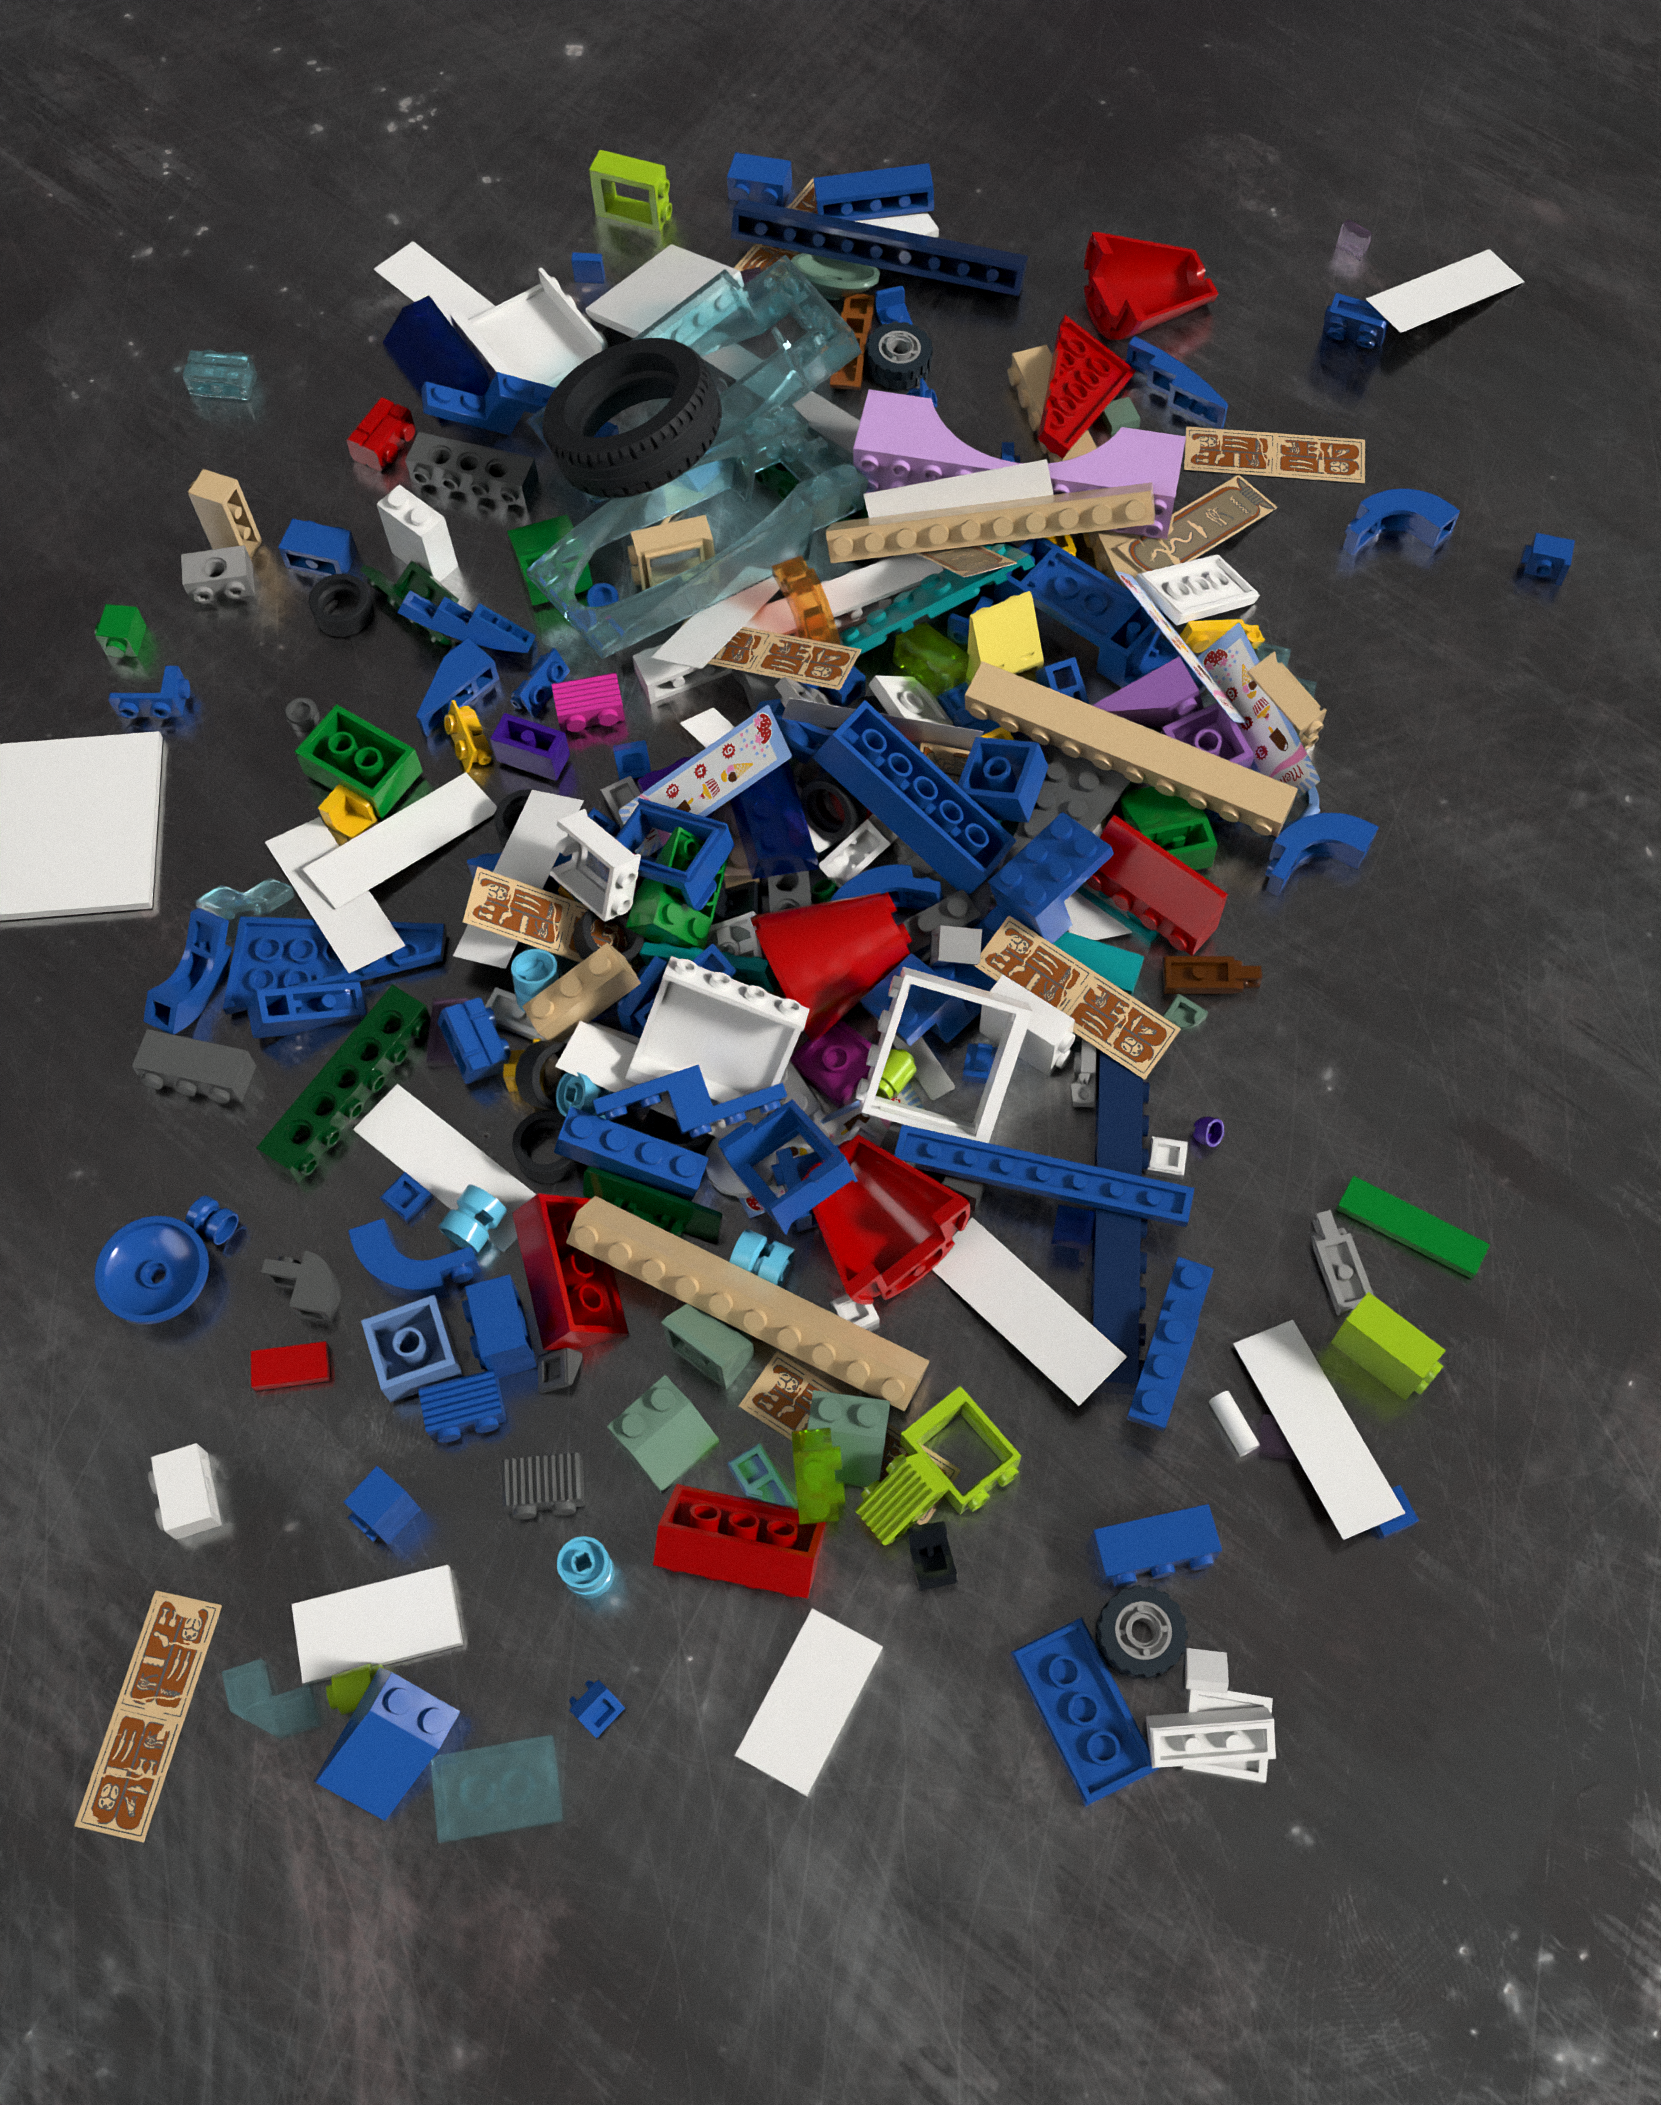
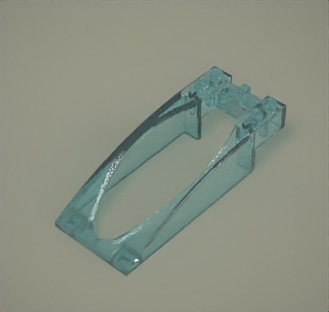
M786 255L743 287L724 269L632 339L665 338L675 340L692 348L700 357H703L724 347L763 334L789 313L806 332L805 335L793 344H790L776 326L773 327L771 332L779 350L719 394L722 405L721 423L715 440L699 461L724 449L767 423L862 353L851 327ZM544 406L526 421L550 451L544 439L542 429L546 408ZM581 491L591 505L612 499L593 496Z
M788 403L717 435L704 456L688 471L673 481L643 494L611 499L537 559L527 569V576L603 659L809 560L813 533L863 509L865 500L863 494H866L869 480L850 461L840 464L828 452V443L821 436L815 439L808 432L809 421L791 403ZM778 462H781L801 482L752 530L725 550L695 567L644 591L608 605L585 607L577 602L575 597L577 582L598 548L631 534V531L647 527L730 488L744 502H750L755 473Z

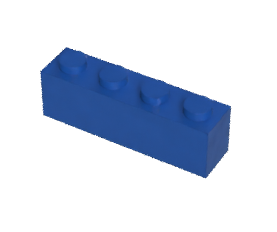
M929 163L813 178L817 214L857 221L934 211V188Z
M571 1106L553 1152L692 1202L699 1188L709 1157Z

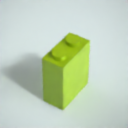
M1370 1292L1363 1297L1346 1318L1331 1341V1344L1405 1401L1413 1391L1421 1395L1444 1367L1438 1360L1446 1350Z

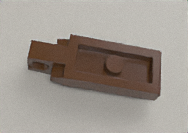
M1234 956L1163 957L1164 994H1234L1243 992L1244 988H1259L1262 981L1261 966H1242V961L1234 960Z

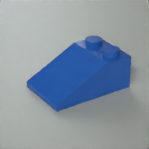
M380 1667L314 1782L385 1821L438 1752L460 1711L397 1674Z

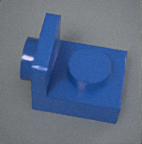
M903 286L875 292V316L879 327L882 324H890L898 321V323L908 322L910 325H913L905 305V290Z

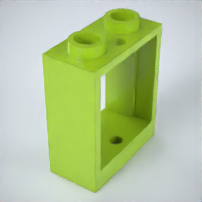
M599 150L589 168L596 216L660 232L663 224L670 219L672 214V203L669 202L668 196L670 182L666 178L665 166ZM615 182L648 190L650 203L617 195Z
M961 1386L903 1431L900 1438V1445L909 1455L919 1453L947 1485L949 1490L944 1494V1497L960 1515L968 1508L972 1512L980 1508L990 1498V1495L987 1493L998 1483L1001 1487L1006 1486L1019 1474L1017 1467L1022 1456ZM959 1415L963 1416L1002 1461L1000 1465L963 1495L921 1447Z

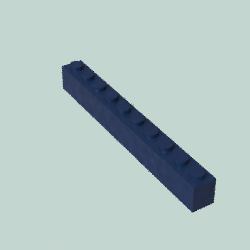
M741 199L733 208L730 237L732 239L1019 296L1023 287L1028 262L1027 255Z
M1098 1048L1094 1166L1142 1176V1170L1147 1171L1149 1158L1148 1149L1142 1148V1137H1148L1149 1115H1143V1104H1148L1149 1082H1143V1078ZM1093 1207L1090 1324L1123 1352L1127 1358L1093 1392L1134 1395L1145 1360H1139V1346H1145L1146 1324L1139 1323V1310H1145L1147 1292L1146 1287H1140V1274H1146L1147 1252H1140L1141 1239H1146L1148 1220Z

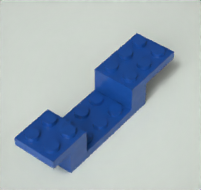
M1046 538L1028 539L1020 548L1011 542H1005L1014 548L1030 554L1035 566L1026 571L1020 566L1008 572L1006 575L1008 580L996 585L994 583L979 587L980 592L978 595L980 597L990 598L994 600V605L1005 601L1010 596L1030 591L1035 607L1100 648L1096 671L1121 688L1180 656L1200 695L1206 689L1205 685L1177 652L1175 647L1162 638L1163 632L1129 590ZM1159 610L1166 618L1167 616L1161 610Z
M1064 812L1060 813L988 881L997 906L972 928L982 929L981 952L1008 916H1011L1053 944L1073 925L1064 901L1114 855L1112 847ZM911 953L860 1001L863 1007L879 1020L883 1010L889 1011L893 997L888 996L890 984L894 975L900 977L902 967L985 991H990L997 981L973 965L949 963L945 966H932L930 968ZM911 984L895 1035L910 1047L930 1029L945 1043H948L981 1012L982 1004Z

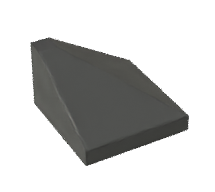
M564 1348L537 1356L538 1393L542 1394L571 1386L581 1364L582 1353L570 1348Z

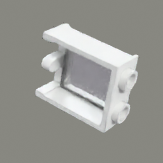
M585 809L557 820V827L570 836L561 839L557 843L556 849L564 856L572 854V859L550 869L549 875L604 922L631 910L641 855L639 853L634 855L602 827L587 816Z

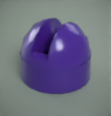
M1203 1116L1194 1122L1193 1126L1196 1128L1193 1136L1197 1142L1210 1147H1215L1221 1142L1224 1136L1222 1120Z

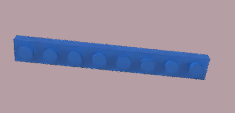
M903 1124L894 1154L897 1158L917 1169L1187 1227L1195 1189L1193 1187Z

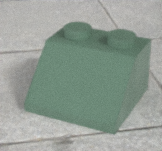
M689 1304L666 1316L661 1322L668 1346L726 1390L755 1355L753 1343H751L753 1339L748 1333L736 1327L731 1328L722 1320Z
M666 1375L660 1378L607 1426L611 1438L661 1493L666 1491L719 1442L718 1437L691 1401Z
M813 1390L802 1478L868 1487L876 1480L880 1481L890 1401Z

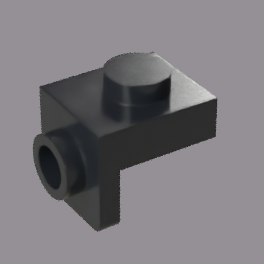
M756 881L726 889L721 886L713 917L723 922L752 911L756 914H761L762 886Z
M945 1522L925 1523L907 1529L909 1552L919 1591L958 1583L957 1571L948 1542Z

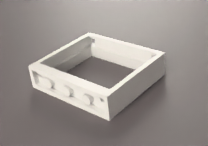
M902 967L900 977L894 975L890 984L888 996L893 997L889 1011L883 1010L878 1022L877 1031L882 1032L878 1045L872 1044L868 1053L866 1065L871 1066L867 1079L861 1078L857 1088L856 1099L860 1100L861 1112L916 1128L989 1143L1033 1011L1026 1002ZM911 984L1010 1012L973 1123L876 1096Z

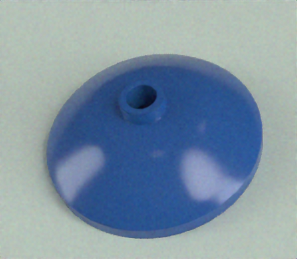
M150 1216L135 1220L119 1229L102 1248L95 1267L97 1293L103 1304L114 1315L125 1321L135 1324H155L167 1321L185 1311L201 1293L209 1272L208 1252L198 1233L179 1219L167 1216ZM159 1274H165V1278L161 1282L155 1283V1279Z

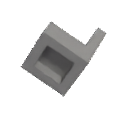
M942 925L933 929L930 965L945 966L949 963L979 964L982 929Z

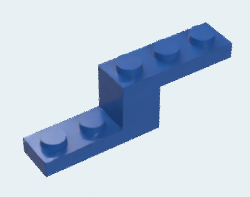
M497 372L483 397L425 381L421 389L423 413L511 435L524 411L544 416L547 402L555 387Z
M698 1064L594 1099L592 1102L598 1117L605 1115L606 1120H611L627 1114L626 1107L640 1103L642 1108L661 1103L663 1102L661 1095L667 1094L681 1135L689 1132L691 1138H695L712 1132L710 1125L723 1120L726 1126L742 1122L747 1119L745 1113L758 1108L761 1114L777 1110L781 1107L780 1101L785 1100L788 1096L784 1084L780 1083L713 1106Z
M1178 1256L1145 1356V1362L1126 1418L1127 1420L1161 1432L1165 1431L1199 1324L1198 1318L1214 1268Z

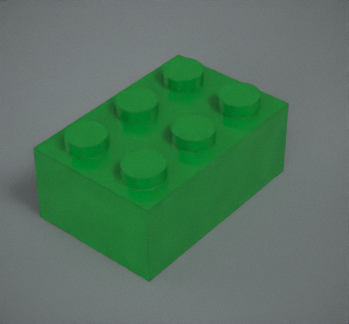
M337 704L294 751L304 774L331 790H334L338 784H341L371 802L376 816L381 819L423 772L414 748Z

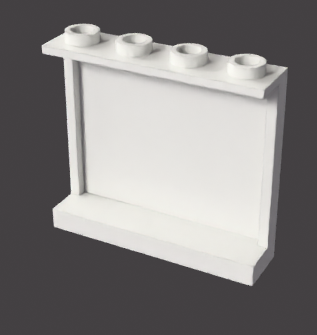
M671 244L585 308L592 327L597 332H603L609 327L634 339L665 338L686 345L744 301L748 295L739 270Z
M543 268L538 269L540 284L470 320L461 310L450 314L455 337L491 381H493L496 373L500 372L556 388L578 365L608 348V343L601 331L597 332L592 327L589 317L585 313H580L572 297L569 294L565 295L556 278L550 277Z
M671 956L625 1079L642 1084L699 1064L713 1106L779 1084L799 1035L804 1030L810 1009L802 1006L795 1000L783 999L767 993L759 986H749L733 980L725 973L712 972L699 967L691 960L678 959ZM759 1108L745 1113L747 1119L741 1123L750 1122L754 1126L766 1118L768 1113L761 1114Z

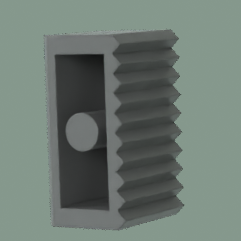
M574 1452L501 1460L503 1508L507 1514L513 1513V1518L516 1519L534 1518L537 1516V1511L552 1510L554 1515H569L576 1512V1507L585 1506L584 1465L580 1454Z

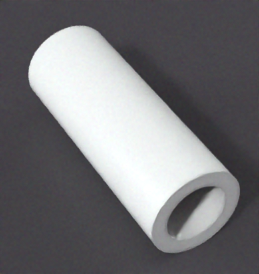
M1229 1391L1222 1392L1209 1401L1210 1406L1240 1457L1251 1453L1260 1446Z

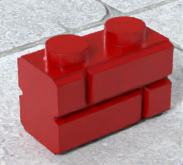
M381 397L346 440L351 457L355 461L364 465L368 464L370 468L381 472L388 463L395 461L400 447L405 441L409 442L415 434L416 428L411 411L404 406L395 405L392 401Z

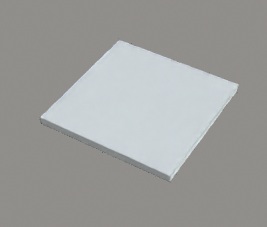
M159 731L0 744V921L152 909L163 741Z

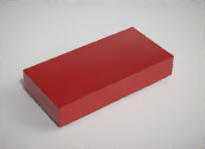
M326 1341L251 1351V1388L254 1391L330 1381L329 1344Z

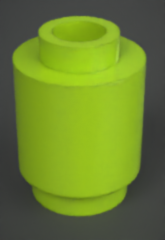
M890 1049L876 1096L890 1100L899 1095L917 1072L914 1064L915 1060L910 1053L903 1049Z
M371 1663L332 1675V1684L326 1686V1694L331 1709L338 1708L341 1715L354 1712L380 1667L384 1669L383 1665L372 1666Z

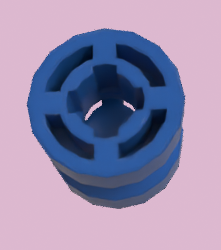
M204 1195L196 1200L185 1218L186 1224L191 1226L196 1232H204L205 1237L215 1245H220L228 1240L234 1233L239 1221L237 1213L229 1208H220L219 1203L208 1195Z

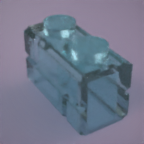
M210 349L204 351L190 350L187 359L188 364H186L183 372V379L191 396L250 400L257 378V371L251 355L242 352L221 353Z

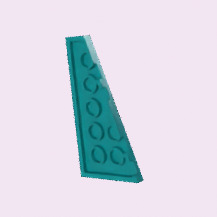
M1006 543L980 545L1017 562V564L968 577H962L948 569L943 570L939 574H931L925 577L920 582L921 585L913 591H906L895 597L894 603L887 608L878 609L870 613L866 618L867 621L858 627L853 626L844 630L840 634V638L833 642V644L862 649L859 654L861 655L884 643L887 639L886 634L899 631L904 633L914 628V620L926 614L932 619L977 596L980 592L979 587L994 583L999 585L1008 580L1006 576L1008 572L1020 566L1026 571L1034 567L1035 564L1030 554Z

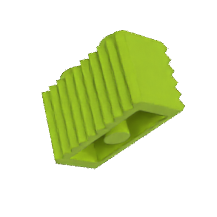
M919 1453L908 1457L901 1454L896 1457L885 1469L889 1475L882 1482L876 1480L861 1493L864 1501L855 1509L856 1513L861 1516V1519L866 1522V1525L871 1528V1531L876 1534V1537L881 1540V1544L885 1546L900 1540L907 1533V1529L912 1528L949 1490L947 1485Z

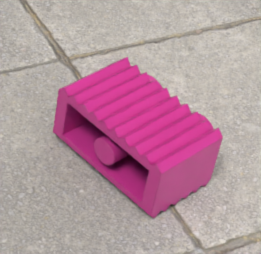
M616 672L551 684L557 718L562 732L567 730L578 732L586 726L592 727L599 724L611 726L618 721L623 722L625 720Z

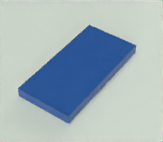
M1082 1617L1010 1652V1656L1085 1807L1159 1770V1768H1152L1149 1747Z

